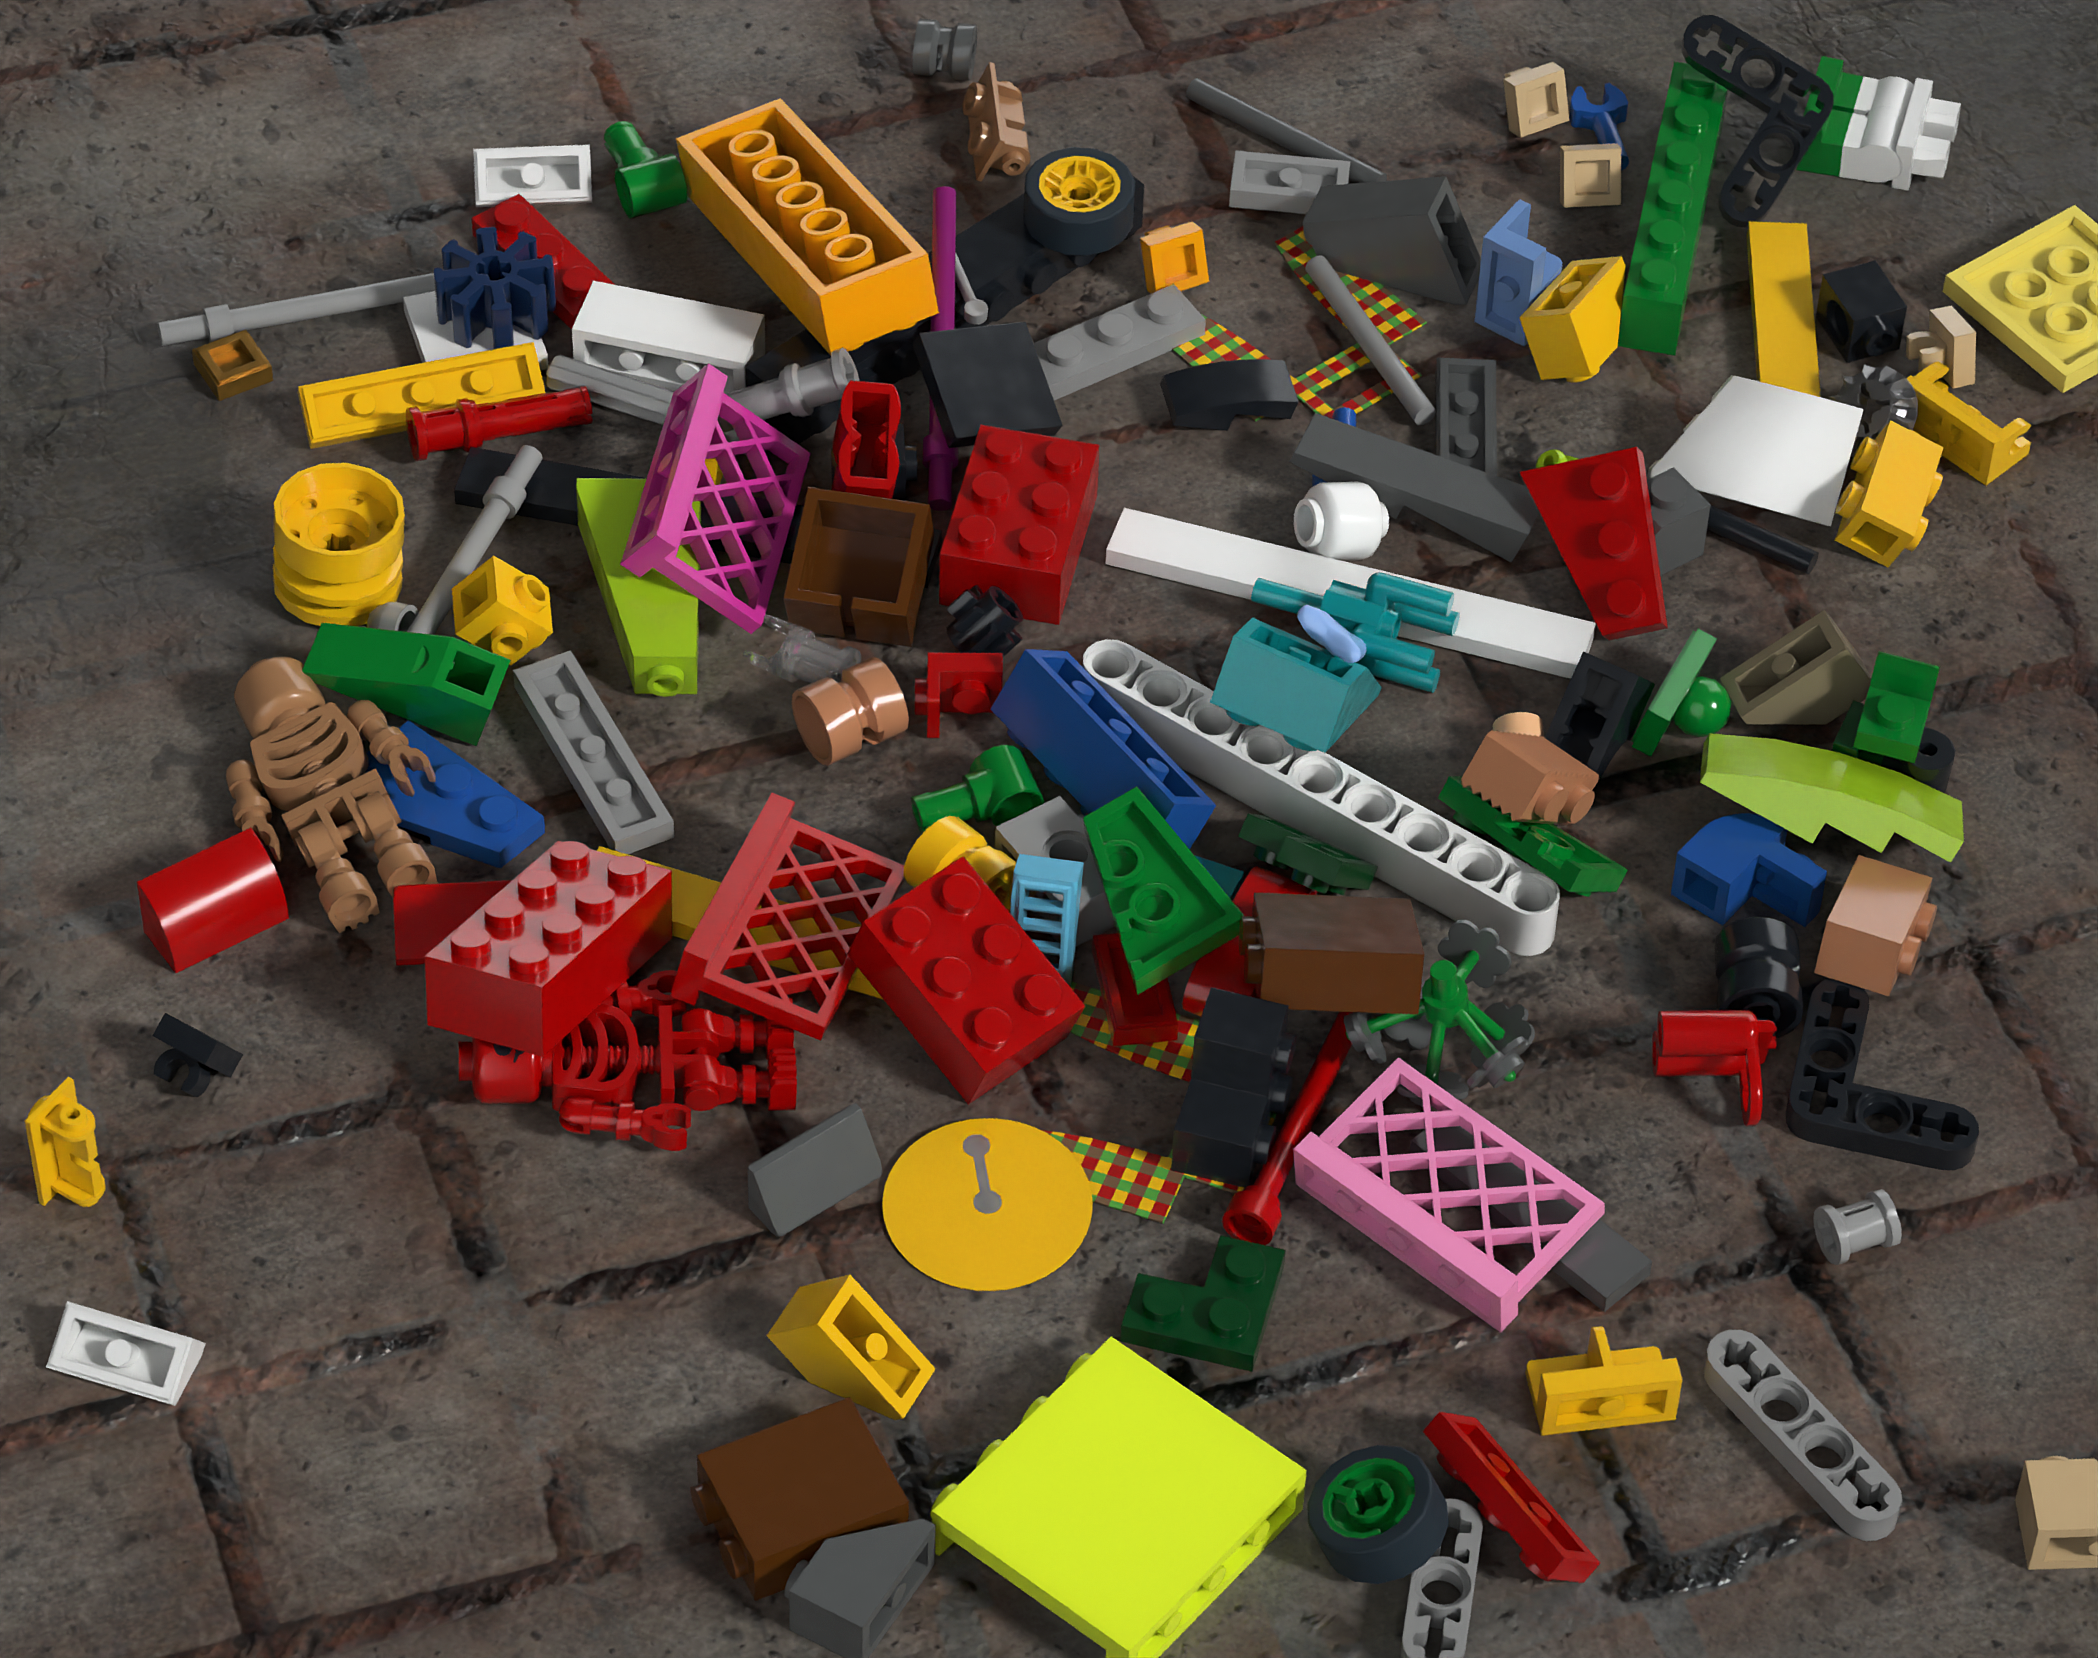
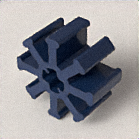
M495 227L478 228L476 230L478 255L459 246L457 240L449 241L442 248L443 270L435 268L433 272L438 323L444 325L447 321H452L455 343L465 348L472 347V341L486 327L492 328L493 349L514 346L513 325L531 333L535 340L540 339L548 332L547 309L550 312L556 310L554 264L552 256L549 254L537 259L536 237L523 231L519 232L518 239L502 252L498 251L497 229Z

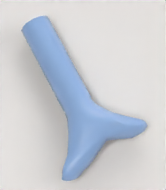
M1304 605L1299 609L1297 618L1303 629L1312 639L1324 646L1331 655H1335L1347 663H1355L1364 657L1366 644L1363 640L1347 631L1328 613L1309 605Z

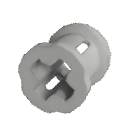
M1883 1189L1867 1193L1865 1200L1837 1209L1831 1205H1824L1818 1207L1814 1212L1813 1219L1816 1237L1823 1254L1831 1264L1839 1265L1846 1263L1851 1253L1876 1245L1887 1248L1898 1245L1901 1242V1223L1896 1207L1890 1196Z

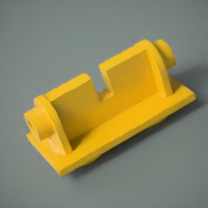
M69 1076L50 1095L41 1097L33 1105L25 1120V1127L39 1203L45 1206L59 1193L81 1207H90L96 1204L103 1196L106 1185L100 1171V1164L94 1161L98 1156L94 1134L96 1126L94 1115L89 1109L78 1104L74 1079Z

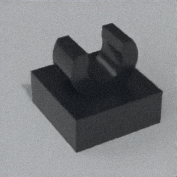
M167 1013L163 1015L152 1035L173 1047L159 1056L154 1066V1075L171 1082L177 1070L182 1065L188 1064L189 1074L181 1090L197 1098L206 1091L210 1083L209 1067L231 1078L243 1056L242 1053Z

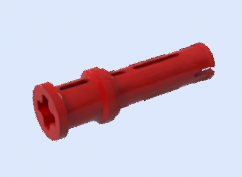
M578 386L577 388L565 389L563 391L529 395L493 403L476 404L474 400L462 398L457 399L455 406L422 412L416 406L406 409V429L412 455L416 461H422L427 459L428 453L463 448L465 452L469 453L471 447L480 448L484 441L548 431L567 426L591 424L593 421L591 416L593 411L588 389L586 386Z

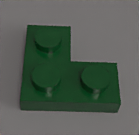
M1248 813L1238 837L1257 845L1253 856L1285 870H1288L1289 866L1293 867L1294 870L1290 879L1321 893H1326L1329 890L1336 894L1344 895L1347 887L1369 890L1378 866L1264 815Z
M1220 1235L1204 1287L1138 1273L1122 1321L1120 1342L1253 1372L1284 1269L1286 1250Z

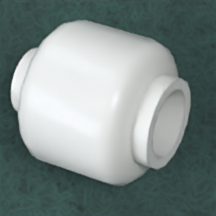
M1358 481L1319 483L1309 489L1304 499L1300 500L1294 513V531L1300 545L1305 547L1309 553L1341 561H1361L1372 556L1389 527V515L1386 506L1379 501L1377 494L1368 484Z

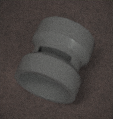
M920 18L914 40L913 74L932 76L939 71L949 73L953 79L971 81L977 50V25L958 23L952 28L942 26L937 20Z

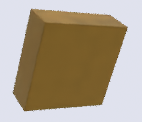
M247 330L192 349L194 366L218 401L273 381L271 364Z

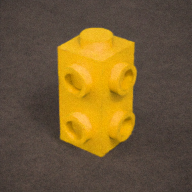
M1891 420L1875 439L1867 436L1859 445L1851 462L1850 469L1857 472L1855 481H1851L1845 488L1836 507L1835 513L1842 516V520L1835 541L1887 568L1904 549L1912 552L1920 543L1928 526V519L1922 516L1924 507L1931 503L1943 479V475L1936 472L1944 447Z

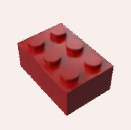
M980 425L940 551L939 604L949 606L966 589L970 590L974 585H978L983 593L991 586H996L1014 600L1023 615V619L1059 625L1097 499L1099 445Z
M964 856L863 921L847 953L968 1105L1066 1039L1085 1008L1084 1003Z

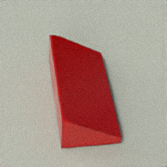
M512 880L395 886L393 889L396 966L425 964L426 954Z

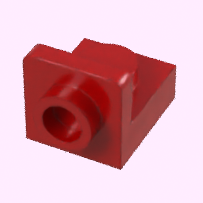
M928 652L927 678H915V715H927V738H940V712H962L966 714L993 713L990 709L1003 688V653Z

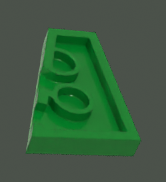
M1462 776L1448 777L1438 799L1455 810L1453 818L1457 822L1475 832L1490 835L1504 845V849L1511 855L1531 864L1568 892H1575L1586 897H1590L1592 892H1617L1628 869L1553 824L1512 821L1511 815L1502 814L1501 808H1492L1491 801H1482V796L1473 794L1472 788L1463 787Z
M1137 786L1083 817L1085 834L1137 995L1239 935L1240 919L1244 914Z

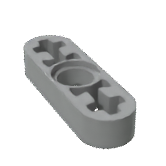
M1451 1498L1445 1499L1448 1509V1527L1458 1529L1454 1558L1440 1556V1546L1425 1565L1412 1572L1400 1658H1425L1429 1627L1443 1629L1439 1658L1465 1657L1483 1524L1477 1510L1464 1501ZM1446 1581L1453 1584L1460 1591L1461 1597L1451 1604H1436L1424 1596L1422 1589L1430 1582Z

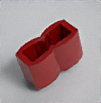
M852 380L847 384L842 395L833 437V454L837 466L831 490L892 499L899 471V453L895 439L901 417V402L893 384Z

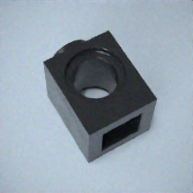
M1876 260L1822 275L1816 318L1846 363L1872 356H1880L1900 349L1907 306Z

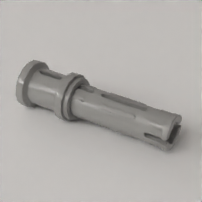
M839 348L833 350L831 358L802 367L797 363L788 364L780 371L778 378L739 389L726 395L762 420L788 412L803 418L811 415L814 407L842 399L843 392L850 380H860L850 354L846 349ZM718 416L717 421L723 433L734 430L729 422Z

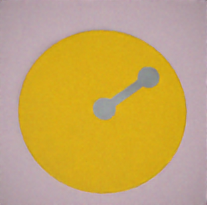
M979 1118L942 1126L913 1143L899 1157L888 1175L883 1192L882 1209L886 1229L892 1242L903 1257L916 1269L950 1286L975 1291H998L1031 1284L1048 1276L1065 1264L1077 1251L1087 1234L1091 1223L1093 1199L1089 1180L1083 1167L1071 1151L1060 1141L1048 1133L1024 1123L998 1118Z

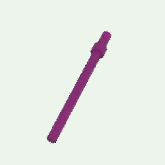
M947 186L937 187L933 190L931 273L939 313L931 316L930 332L952 330L955 326L956 190ZM929 394V435L923 438L922 463L928 468V504H930V509L944 511L952 507V469L957 467L959 463V447L948 448Z

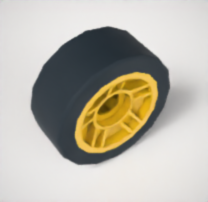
M1080 147L1052 151L1035 161L1025 176L1023 221L1031 237L1045 248L1065 255L1087 256L1108 251L1124 241L1133 227L1135 180L1128 166L1112 154L1094 148Z

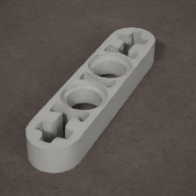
M1726 1330L1718 1333L1710 1340L1703 1369L1704 1379L1710 1389L1842 1530L1850 1536L1863 1541H1876L1887 1537L1895 1529L1902 1504L1901 1489L1895 1480L1761 1339L1747 1331ZM1727 1358L1734 1365L1727 1368L1723 1365L1724 1359ZM1743 1361L1747 1362V1372L1737 1364ZM1751 1383L1754 1386V1388L1751 1392H1748ZM1771 1400H1782L1791 1404L1798 1412V1415L1789 1421H1776L1766 1416L1761 1406ZM1814 1447H1827L1837 1452L1843 1462L1832 1469H1823L1809 1462L1805 1453ZM1853 1476H1856L1853 1486L1850 1480ZM1857 1498L1867 1505L1873 1504L1876 1501L1881 1504L1880 1512L1872 1506H1865L1859 1509L1856 1506Z

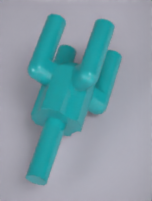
M1382 572L1374 573L1368 578L1366 589L1333 580L1324 596L1257 578L1251 596L1252 602L1297 614L1304 605L1325 611L1342 627L1362 639L1366 644L1364 657L1356 663L1367 667L1375 677L1434 693L1440 677V669L1432 667L1435 650L1398 640L1397 636L1401 622L1453 636L1460 617L1459 612L1451 610L1454 602L1453 592Z

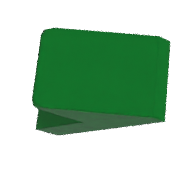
M1878 651L1853 748L1915 763L1940 666Z

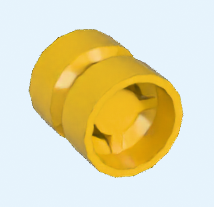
M947 816L928 827L916 840L908 853L904 865V878L910 886L915 888L964 856L1010 912L1013 872L1016 862L1001 850H995L991 846H987L984 837L959 817Z

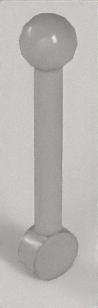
M956 254L955 281L966 303L964 306V319L970 324H982L987 320L988 305L984 301L976 299Z

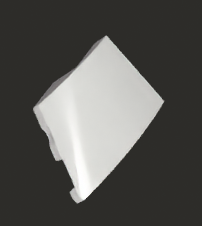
M1731 375L1712 396L1711 403L1702 413L1696 414L1683 429L1684 433L1660 460L1655 461L1651 465L1647 477L1652 478L1674 467L1698 492L1775 511L1817 524L1831 526L1864 409Z

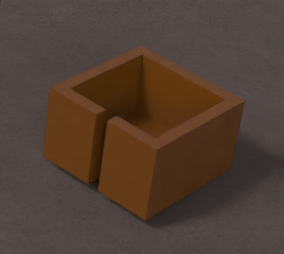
M808 487L784 594V603L790 629L845 637L847 626L855 627L857 639L912 647L935 537L930 504Z

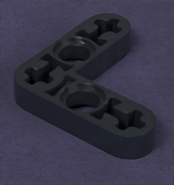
M1703 15L1694 19L1687 26L1684 33L1682 54L1685 61L1693 69L1768 114L1724 182L1718 198L1719 210L1723 218L1731 225L1739 228H1748L1749 221L1761 222L1767 216L1826 124L1834 105L1833 93L1830 86L1823 79L1718 16ZM1710 31L1719 35L1718 47L1732 55L1735 44L1744 48L1736 56L1731 73L1721 69L1727 60V57L1715 50L1709 51L1706 56L1700 55L1697 52L1699 41L1694 38L1696 34L1706 37ZM1752 59L1764 60L1771 66L1774 72V79L1768 86L1763 88L1748 86L1741 76L1742 66ZM1784 74L1793 78L1787 90L1800 97H1804L1808 91L1814 92L1818 96L1815 105L1821 110L1820 113L1809 110L1805 116L1797 114L1795 110L1798 102L1784 92L1780 103L1770 99L1779 90ZM1770 137L1783 138L1792 148V159L1782 166L1769 165L1760 155V144ZM1750 164L1761 177L1777 181V183L1772 187L1764 179L1754 199L1760 207L1755 209L1748 206L1742 213L1734 208L1736 197L1731 194V191L1734 189L1742 193L1746 190L1755 173L1744 170L1746 165Z
M1831 978L1823 980L1816 985L1810 998L1785 1113L1786 1124L1790 1131L1798 1138L1811 1143L1938 1170L1953 1171L1963 1168L1970 1163L1975 1154L1979 1136V1124L1974 1115L1968 1110L1955 1104L1853 1083L1869 1011V996L1863 988ZM1833 1006L1846 1008L1841 1029L1828 1027ZM1822 1050L1832 1051L1841 1056L1845 1064L1834 1069L1823 1068L1813 1062L1810 1056ZM1814 1090L1827 1092L1822 1115L1809 1112ZM1884 1114L1897 1121L1899 1128L1889 1133L1878 1132L1871 1129L1864 1119L1870 1115ZM1912 1124L1920 1125L1918 1137L1910 1136ZM1941 1132L1954 1134L1953 1143L1940 1140Z

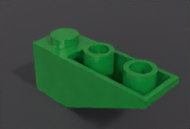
M321 623L302 671L318 685L357 700H369L382 710L477 746L511 660L451 636Z

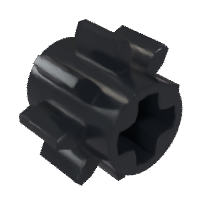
M974 585L970 590L966 589L947 607L949 613L956 619L947 626L946 631L952 643L961 653H1003L1004 657L1023 640L1020 634L1014 630L1023 621V615L1014 600L996 586H991L983 593L978 585Z

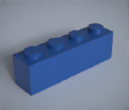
M1024 650L990 709L1008 727L1007 733L1009 737L1018 745L1028 749L1045 766L1043 769L1044 773L1051 781L1066 788L1081 804L1080 810L1084 816L1137 786L1190 850L1215 809L1216 804L1068 651Z

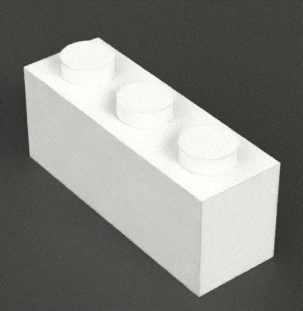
M593 281L572 327L573 359L674 392L709 363L728 376L723 393L727 394L746 388L745 367L765 355V315Z

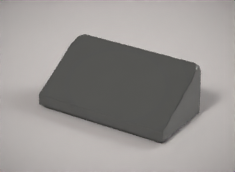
M856 1103L850 1104L748 1165L749 1209L773 1235L777 1237L784 1236L880 1178L882 1175L881 1161L862 1109Z

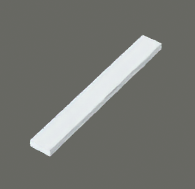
M1128 508L1123 509L1106 549L1107 565L1251 600L1257 578L1324 596L1333 580L1366 589L1368 578L1372 574L1377 572L1386 573L1453 592L1454 602L1451 610L1460 613L1458 626L1453 636L1401 622L1398 633L1399 637L1570 679L1583 651L1589 653L1594 639L1596 626L1594 622Z

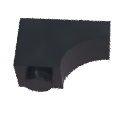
M1583 651L1545 739L1599 774L1598 782L1592 790L1595 792L1602 775L1616 752L1627 740H1631L1655 684L1639 675Z

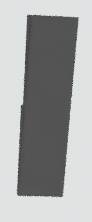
M1317 413L1314 414L1289 461L1326 482L1358 481L1368 484L1377 494L1379 501L1386 506L1389 516L1396 519L1405 505L1509 562H1512L1539 514V510L1527 486Z

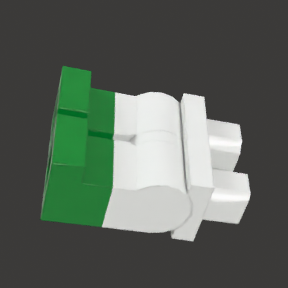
M1821 56L1816 75L1830 86L1834 105L1826 124L1796 170L1869 182L1884 183L1892 180L1891 188L1907 191L1909 190L1913 174L1943 179L1948 163L1950 144L1954 142L1958 128L1961 103L1931 98L1933 81L1916 78L1915 84L1901 77H1886L1879 80L1843 72L1844 60ZM1811 92L1803 116L1809 110L1817 113L1821 111L1815 105L1818 96L1814 92Z

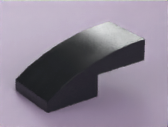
M1244 359L1202 364L1166 374L1160 382L1173 426L1228 431L1236 414L1291 419L1299 403L1285 360Z

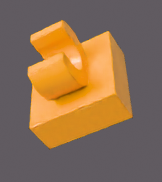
M1193 221L1173 228L1166 225L1144 233L1145 237L1140 238L1146 287L1150 294L1173 284L1180 291L1209 282L1203 229Z

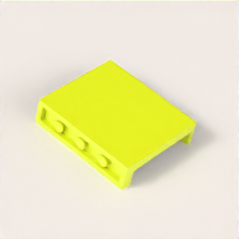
M1111 1336L1092 1355L1090 1353L1081 1355L1068 1371L1065 1382L1048 1398L1046 1396L1037 1398L1025 1412L1020 1426L1004 1441L1001 1439L993 1441L980 1456L976 1469L959 1485L952 1483L938 1495L930 1512L932 1523L935 1524V1553L940 1556L951 1544L957 1543L1106 1650V1658H1159L1303 1510L1307 1470Z

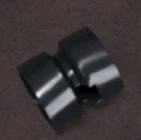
M1765 917L1741 919L1724 927L1716 936L1714 947L1715 970L1718 979L1717 1010H1750L1755 1014L1757 1020H1771L1775 1023L1777 1031H1774L1773 1036H1776V1038L1792 1032L1801 1022L1803 1014L1802 988L1798 981L1801 968L1799 939L1795 930L1784 922Z

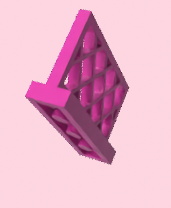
M708 363L672 395L620 565L638 577H642L651 568L656 569L752 634L763 624L811 453L723 393L728 376ZM718 416L733 426L739 441L727 442L717 421ZM764 450H769L788 463L784 475H775ZM746 453L757 479L745 480L734 455ZM716 458L727 482L726 484H714L705 465V459ZM753 492H764L774 513L773 517L763 518L752 495ZM721 497H734L745 522H732ZM703 501L714 527H701L692 507V502ZM740 535H752L762 556L761 560L751 562L739 537ZM721 539L732 565L720 567L708 542L709 540ZM690 544L702 570L697 571L676 557L679 545ZM739 577L749 599L748 605L733 595L726 579Z

